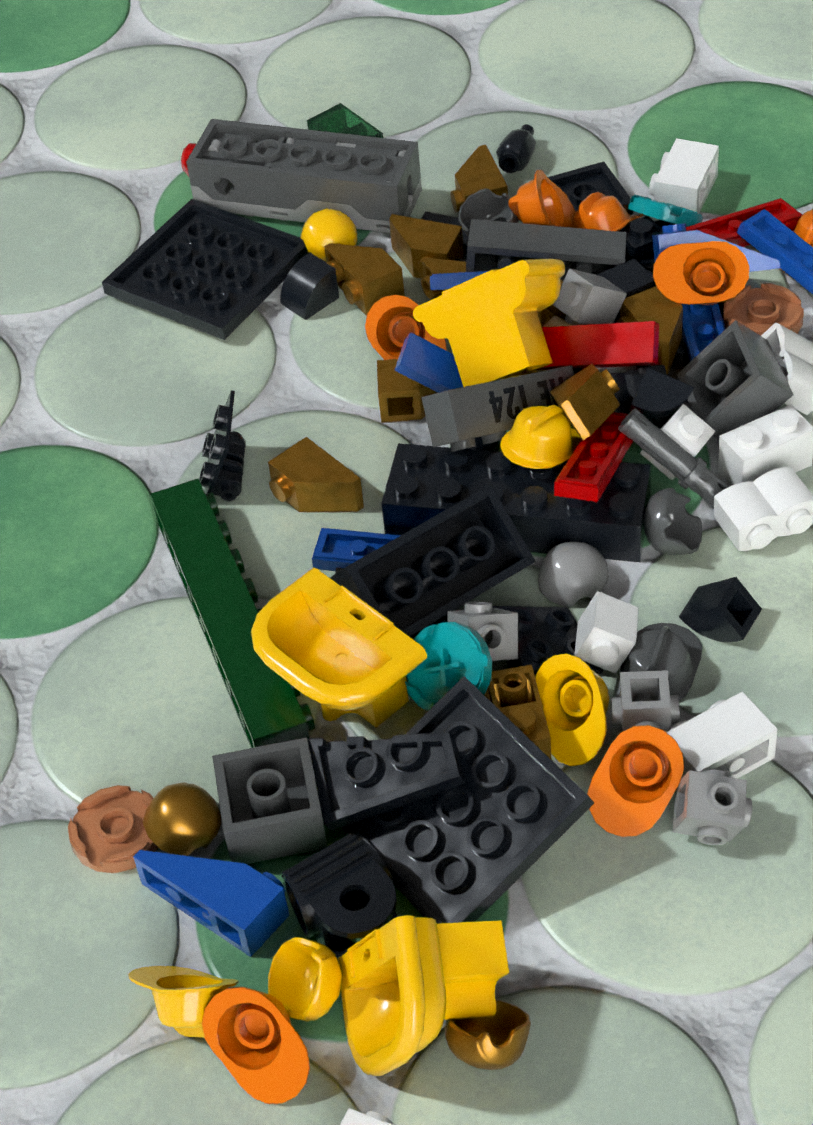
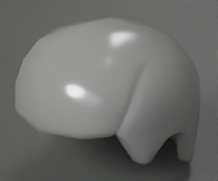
M565 542L556 545L548 551L541 565L538 575L539 590L549 601L571 608L579 599L589 597L592 600L597 591H602L609 578L608 565L599 551L587 543Z

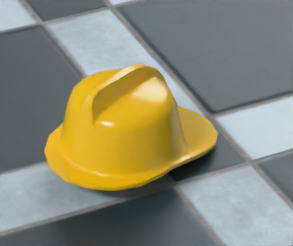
M556 405L548 407L531 406L523 409L516 416L512 429L502 437L500 448L503 455L515 464L527 468L545 469L569 460L582 438L575 429L571 428L561 407Z
M567 653L554 655L541 665L535 677L551 737V754L559 762L566 765H584L595 758L605 740L607 732L606 712L610 699L608 687L603 678L591 670L590 666L581 658Z
M176 966L141 967L132 970L128 974L130 981L151 989L161 1023L165 1026L173 1027L179 1034L186 1037L205 1038L202 1020L206 1006L214 995L239 984V981L235 979H221L202 971Z

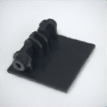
M233 390L230 391L225 406H217L213 420V429H216L215 433H207L202 450V457L208 458V462L203 463L199 477L202 487H205V494L212 492L213 495L220 496L225 501H233L241 493L246 441L239 432H231L235 391Z
M492 606V608L518 613V659L509 660L512 668L532 665L536 677L541 665L552 656L566 653L574 656L578 624L568 607ZM585 662L590 666L591 670L597 674H602V668Z

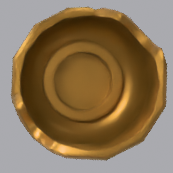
M183 782L168 785L159 791L147 807L142 823L148 838L161 850L170 854L188 856L199 847L207 848L217 836L222 818L217 802L205 789L195 784Z
M496 1000V1013L492 1017L447 1020L445 1037L449 1049L458 1059L466 1064L487 1070L503 1069L512 1065L520 1058L531 1026L530 1017L518 1006Z

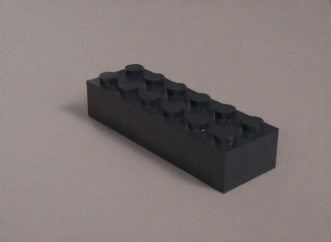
M398 443L381 502L385 534L403 535L491 484L530 552L547 554L556 545L565 542H583L595 547L605 559L641 562L645 537L643 526L644 512L651 496V464L621 462L599 501L593 502L554 496L555 480L568 460L551 468L533 469L515 464L506 458L502 452L462 449L451 452V448Z

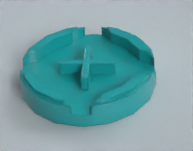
M634 194V196H631L628 206L629 210L673 224L686 223V227L703 221L702 214L669 203L652 201L651 198Z
M442 622L438 625L432 624L424 628L413 639L427 653V658L407 675L408 682L405 681L409 695L419 707L429 711L464 676L485 695L491 682L492 658L487 643L476 630L457 622Z

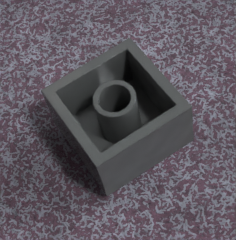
M737 320L677 374L681 382L694 387L688 399L690 407L698 417L715 430L712 437L718 440L720 435L776 411L794 395L769 341Z
M307 737L212 756L223 831L231 862L249 864L327 847Z

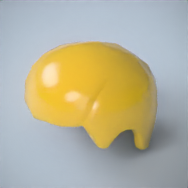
M326 208L313 213L307 219L300 238L304 241L309 253L311 252L326 262L324 246L328 244L356 246L358 234L356 226L350 217L340 210Z
M294 937L283 942L273 957L269 970L268 994L282 1002L290 1018L308 1022L315 1021L328 1013L340 995L342 969L335 953L324 944L302 937Z

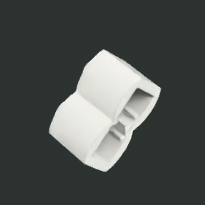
M775 322L761 336L769 341L794 394L785 404H791L796 410L808 415L813 411V342Z
M782 467L763 474L753 482L738 483L719 492L714 496V518L738 551L761 549L777 536L800 534L813 524V495L791 467Z

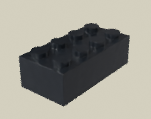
M490 484L346 566L331 576L330 579L340 586L343 585L410 637L447 615L448 611H454L536 561Z

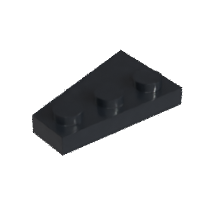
M450 733L394 735L391 739L367 740L364 736L347 737V741L329 742L324 738L308 739L323 823L331 831L466 783L457 743Z

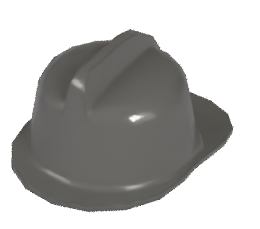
M671 623L648 625L637 632L636 644L622 663L620 672L668 670L670 695H678V700L680 701L686 696L692 686L701 661L702 645L694 633L680 625Z

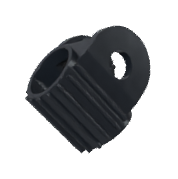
M351 833L282 872L283 885L307 938L314 936L318 943L329 947L335 953L337 959L355 944L349 939L363 938L375 929H380L389 921L398 917L395 912L397 899L394 881L387 865L366 841L356 837L355 834L353 836Z

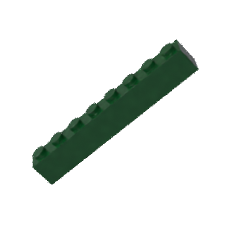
M199 479L150 493L157 524L250 747L254 748L306 737L308 741L310 739L309 731L315 730L314 719L308 704L299 705L296 697L301 696L300 692L266 666L254 651L251 629L256 615L262 608L256 609L255 603H258V596L252 579L247 578L243 580L241 575L245 573V568L239 550L237 548L230 550L228 546L232 544V539L225 520L218 522L216 517L220 516L213 493L205 494Z

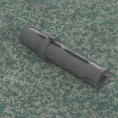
M633 409L618 427L620 432L633 440L641 449L679 479L678 484L684 489L689 487L712 506L713 509L714 496L730 487L706 467L707 462L701 457L696 459L685 451L677 442L650 422L638 409Z

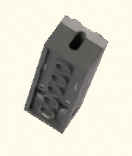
M211 119L197 144L189 143L183 149L181 156V166L190 179L193 200L233 214L306 222L313 213L329 208L340 210L350 217L356 229L391 234L389 223L391 214L410 217L422 191L418 142Z

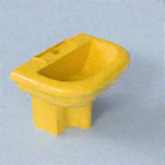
M559 259L520 260L502 269L490 270L441 292V296L415 307L413 317L416 321L423 323L426 331L432 337L437 339L447 338L449 340L463 387L536 373L537 369L552 364L537 312L551 306L558 299L561 290L560 278L565 274V264Z
M312 568L273 597L258 612L251 629L254 651L264 664L303 695L320 703L322 716L327 721H335L347 713H356L375 728L409 702L405 684L406 676L427 658L425 649L419 643L395 627L393 622L343 585L340 586L317 568Z
M413 915L399 916L389 921L380 929H375L348 948L347 952L338 958V962L342 969L340 990L348 1045L356 1064L367 1075H385L406 1064L415 1053L431 1044L438 1036L444 1020L494 1016L496 1013V983L500 978L509 974L502 920L437 924L433 918L415 917Z

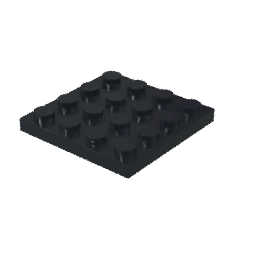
M191 199L102 281L104 294L225 340L285 280L291 268L309 252L300 237Z
M464 676L406 734L450 733L457 743L466 783L342 827L347 834L351 833L352 836L355 834L356 837L366 841L379 854L387 865L397 889L423 917L433 918L437 924L475 922L594 804L591 798Z

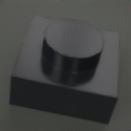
M649 216L636 219L618 231L626 232L625 251L636 260L654 253L652 235L663 234L662 229Z

